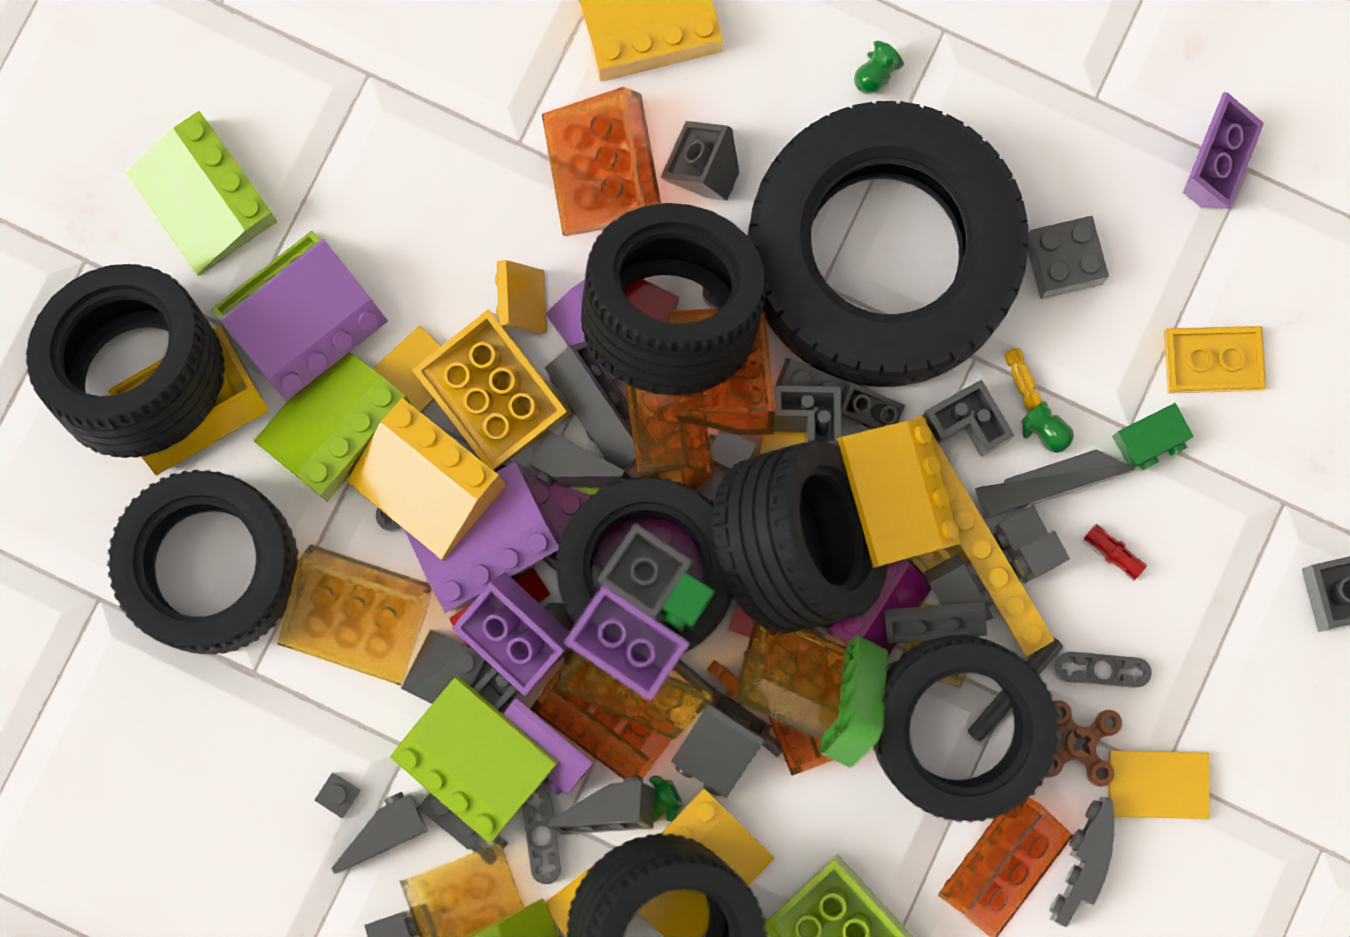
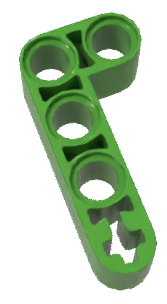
M855 635L850 640L844 652L838 719L824 733L819 745V752L849 768L862 759L877 743L882 733L884 719V702H882V699L885 696L888 652L885 648L859 635Z

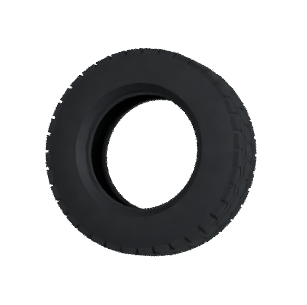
M876 101L875 104L872 102L856 104L852 108L848 106L831 112L829 116L825 115L811 123L792 138L771 163L758 188L748 230V237L762 256V264L766 269L767 289L762 314L784 345L811 367L844 381L870 387H896L920 383L942 375L965 362L986 343L1006 317L1018 295L1025 275L1029 251L1027 214L1024 201L1021 200L1022 195L1016 180L1012 178L1013 174L1003 158H999L1000 154L987 140L983 141V137L970 126H964V122L949 114L943 115V111L925 105L922 108L920 104L900 101L899 104L896 101ZM872 179L898 180L925 191L937 201L951 220L958 242L959 259L957 272L953 283L946 292L925 307L900 314L870 312L854 306L835 293L823 278L814 259L811 231L812 224L821 208L829 199L846 187Z

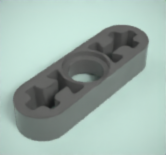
M1071 651L1061 654L1054 664L1056 675L1066 682L1138 688L1146 685L1152 675L1148 662L1137 657ZM1070 657L1073 658V664L1085 665V658L1089 659L1090 661L1087 665L1088 678L1083 677L1085 671L1082 670L1073 671L1072 675L1069 676L1068 671L1062 669V663L1068 662ZM1100 660L1108 662L1111 666L1112 672L1107 679H1100L1094 673V666ZM1117 661L1122 662L1120 669H1131L1134 667V664H1138L1137 668L1143 671V676L1138 677L1136 682H1134L1133 676L1122 674L1120 675L1121 681H1116L1119 673Z
M537 788L534 793H539L540 798L546 799V805L541 806L542 816L549 814V819L554 817L551 796L544 789ZM526 802L522 810L531 874L537 882L551 884L558 879L561 873L557 834L554 829L548 827L549 822L537 821L531 825L529 824V817L536 818L535 809L528 807ZM538 826H545L551 832V840L544 846H539L532 840V832ZM553 847L554 855L547 854L550 865L555 864L556 871L550 873L549 879H544L542 873H537V867L542 865L541 855L535 858L533 850L545 851Z

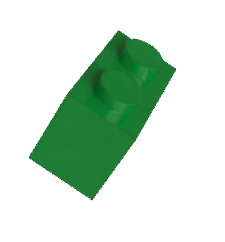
M1175 402L1119 430L1112 437L1126 463L1134 465V467L1140 466L1143 471L1159 463L1157 456L1168 451L1171 457L1188 448L1185 442L1194 436Z
M684 573L662 607V613L666 615L664 618L665 622L680 632L684 628L691 631L712 599L714 591Z

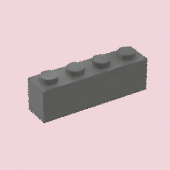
M584 341L569 346L545 367L552 384L560 390L568 402L571 412L578 417L585 427L588 437L595 442L604 455V460L624 471L633 468L657 449L658 445L607 370L594 358L593 352L587 347V342Z

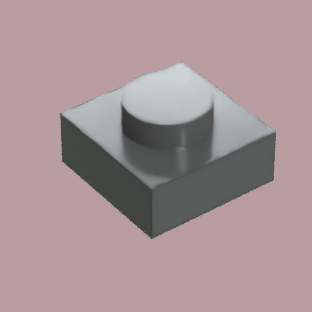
M332 772L314 801L340 818H344L361 790Z

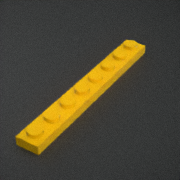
M920 415V416H918V417H916V418H914V419H919V418H923V417H922V415ZM932 434L931 440L936 457L940 462L941 476L945 489L949 494V504L954 521L959 529L960 545L1027 657L1055 640Z

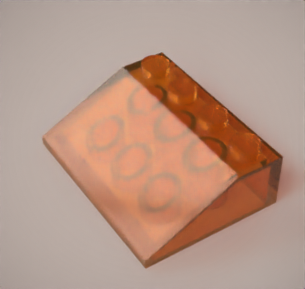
M620 87L541 114L562 236L603 230L609 223L629 211L646 205L661 204L641 93L626 87Z
M721 309L668 311V322L679 324L698 322L711 317ZM762 310L752 352L748 360L743 363L742 368L736 371V374L729 377L724 383L706 391L678 396L673 395L675 419L739 436L774 434L775 401L766 314L764 310Z

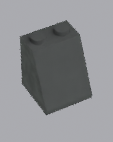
M716 690L671 763L676 765L675 769L681 775L687 778L694 777L704 783V789L712 795L718 797L722 795L727 798L764 743L772 725Z

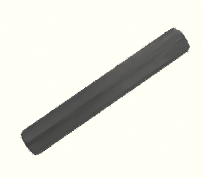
M1053 637L1055 641L1036 651L1027 661L1039 674L1063 648L1061 642ZM1003 690L968 729V733L975 740L982 741L1012 707Z

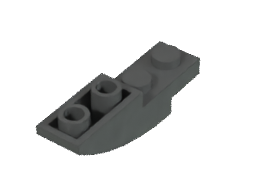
M790 358L785 359L776 385L841 387V416L873 428L899 423L905 404Z
M1100 797L1098 801L1093 800L1085 813V817L1088 818L1083 830L1077 829L1069 843V846L1073 848L1069 855L1081 862L1078 866L1074 864L1065 879V882L1068 883L1063 895L1057 894L1049 909L1053 913L1049 920L1062 927L1067 928L1081 900L1095 905L1106 879L1114 843L1113 802L1108 797Z

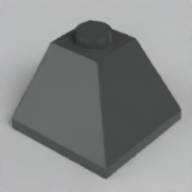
M685 121L661 178L705 198L727 201L739 175L732 128L727 125Z
M430 630L401 689L433 704L457 675L473 688L477 684L487 661L475 650Z

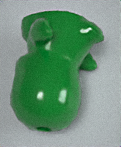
M874 41V51L867 53L870 60L862 64L854 74V84L862 93L874 94L878 92L885 84H888L891 78L890 73L901 69L905 65L898 52L886 42Z
M1045 401L1040 403L1020 421L1022 423L1023 437L1029 438L1033 432L1036 433L1041 443L1050 452H1062L1073 442V429L1059 415H1052V411Z
M656 775L651 776L649 781L654 785L655 789L654 822L665 815V813L667 814L666 820L671 822L677 817L678 809L683 806L681 797L673 781L664 780Z

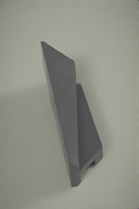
M1096 449L1007 478L1001 484L975 488L986 520L1132 473L1135 467Z

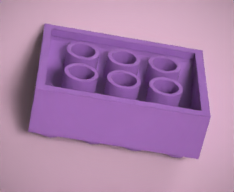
M323 238L219 319L286 402L388 322L370 296Z
M517 461L496 472L505 482L506 487L443 561L405 530L427 581L445 613L479 595L492 580L504 572L511 577L559 549L561 539Z

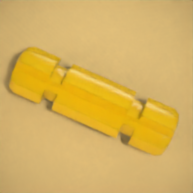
M1020 348L1012 349L1004 354V358L1008 367L1011 366L1012 368L1010 372L1020 395L1023 394L1024 396L1022 401L1025 408L1032 410L1042 403L1043 399L1040 392L1035 390L1037 385L1028 364L1023 362L1025 357Z

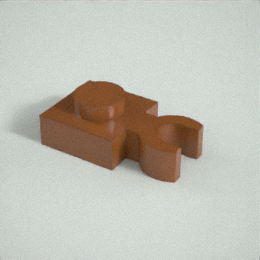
M713 660L707 668L710 674L728 688L725 694L740 706L745 701L756 708L763 697L716 660Z

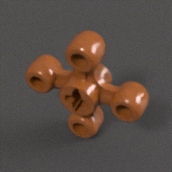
M1061 700L1053 701L1056 707L1062 711V718L1057 720L1062 734V743L1056 749L1057 754L1053 758L1054 767L1052 770H1048V777L1057 776L1062 771L1066 762L1078 760L1084 764L1087 770V779L1092 785L1104 787L1110 784L1114 778V769L1108 762L1098 757L1096 746L1102 737L1115 735L1121 730V716L1116 711L1104 710L1099 712L1095 721L1090 726L1081 727L1073 721L1072 710L1066 702ZM1106 717H1109L1113 722L1110 729L1104 725ZM1074 736L1085 739V742L1082 744L1084 750H1075L1073 748V745L1076 743ZM1099 767L1102 768L1105 773L1103 779L1101 780L1098 779L1096 776V770Z

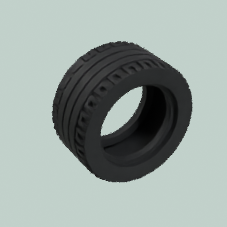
M677 203L646 205L621 215L618 219L609 223L602 233L597 236L588 255L581 305V329L584 333L587 347L593 352L592 355L598 360L599 364L614 377L634 388L650 393L676 396L706 391L724 383L729 377L734 376L736 371L740 370L743 363L748 360L756 340L767 289V275L765 274V266L762 264V256L753 245L752 240L733 222L713 211L694 205ZM660 275L678 276L694 281L707 289L716 298L721 306V310L711 317L698 322L684 324L669 323L654 319L641 312L629 301L624 291L635 282L648 277Z
M140 264L108 265L88 271L68 282L50 298L38 314L28 338V348L26 350L27 374L38 398L78 442L96 453L100 452L101 455H111V457L137 458L161 452L184 440L202 424L213 409L224 381L223 373L225 366L223 364L225 359L222 355L223 348L209 321L190 294L175 278L150 266H142ZM137 328H159L168 331L169 339L165 356L155 372L142 384L116 395L99 396L86 393L85 384L89 366L96 354L106 343L124 332Z
M821 440L794 444L739 461L724 475L717 489L713 505L712 533L715 553L721 574L732 597L742 611L756 624L772 632L787 634L856 618L859 615L865 614L875 604L885 584L888 564L873 567L840 447Z
M186 470L180 474H170V477L167 478L162 477L159 479V482L149 484L147 489H142L139 492L140 495L137 498L134 497L129 506L124 508L125 512L122 517L119 516L117 519L119 522L117 526H114V535L109 541L111 544L110 549H108L109 560L107 561V566L109 567V572L107 573L111 579L110 586L115 592L114 597L118 600L120 609L125 611V616L144 634L162 644L182 651L216 655L217 653L224 654L229 651L239 650L240 647L249 646L250 643L260 640L259 637L266 635L272 627L274 628L279 618L282 619L283 613L290 606L288 604L290 599L294 597V590L297 588L298 583L296 579L299 577L298 566L300 562L297 559V555L299 552L296 547V539L292 534L293 531L289 527L286 518L266 496L253 486L239 478H235L233 475L223 474L219 471L193 470L188 472ZM203 512L227 513L239 518L253 539L256 563L252 580L244 594L225 610L207 616L182 615L169 605L159 589L155 570L159 547L168 532L185 518Z
M643 476L641 478L631 477L629 480L622 479L620 482L611 483L608 487L601 488L596 494L589 496V499L581 504V507L573 513V517L568 521L567 527L562 534L561 542H559L557 553L558 587L563 603L575 624L578 623L597 595L592 582V564L597 548L605 536L615 527L626 521L642 517H652L669 521L680 527L690 536L697 546L702 559V584L714 591L712 599L691 631L684 628L680 632L665 621L660 622V624L689 643L685 652L692 650L707 639L723 620L733 599L721 574L715 553L712 533V502L705 499L700 492L694 491V488L687 487L679 481L673 482L672 479H662L657 476L655 478Z
M965 635L946 636L919 643L920 645L917 647L913 646L907 653L902 654L898 661H894L892 667L886 673L885 696L882 699V702H884L883 729L879 740L873 747L884 773L896 789L912 804L922 811L928 812L937 818L942 817L944 820H954L960 823L962 821H967L968 823H973V821L983 822L988 818L993 820L997 818L996 816L1008 814L1007 811L1011 809H1017L1018 805L1024 804L1028 801L1027 798L1030 795L1033 796L1036 793L1035 790L1038 786L1041 787L1043 779L1048 777L1050 766L1054 764V755L1057 754L1056 745L1059 743V738L1057 737V732H1059L1057 724L1058 714L1055 713L1056 705L1052 700V694L1048 691L1046 683L1041 679L1039 673L1034 670L1033 666L1027 663L1021 656L1002 645L980 637ZM961 673L984 675L993 679L1003 689L1012 706L1014 733L1006 754L992 769L969 779H947L929 772L921 766L916 758L910 739V723L917 702L928 688L948 676Z
M657 833L656 835L648 834L645 837H635L630 841L627 840L624 844L614 847L609 852H606L600 860H597L587 871L586 876L582 878L579 887L576 888L575 897L572 899L571 908L568 911L569 921L567 922V937H624L630 921L647 902L670 891L693 890L705 894L708 902L709 925L705 937H766L767 932L764 928L765 918L762 917L763 911L758 905L757 897L752 889L748 887L747 883L712 850L706 848L700 842L697 843L694 839H686L684 836H675L674 834L663 835L662 833Z

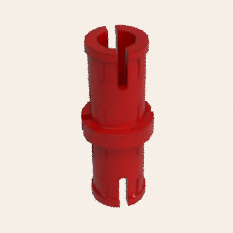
M1097 523L1083 538V540L1106 557L1104 560L1108 564L1112 562L1133 581L1147 567L1146 563L1142 562L1125 547L1126 544L1122 540L1118 542Z

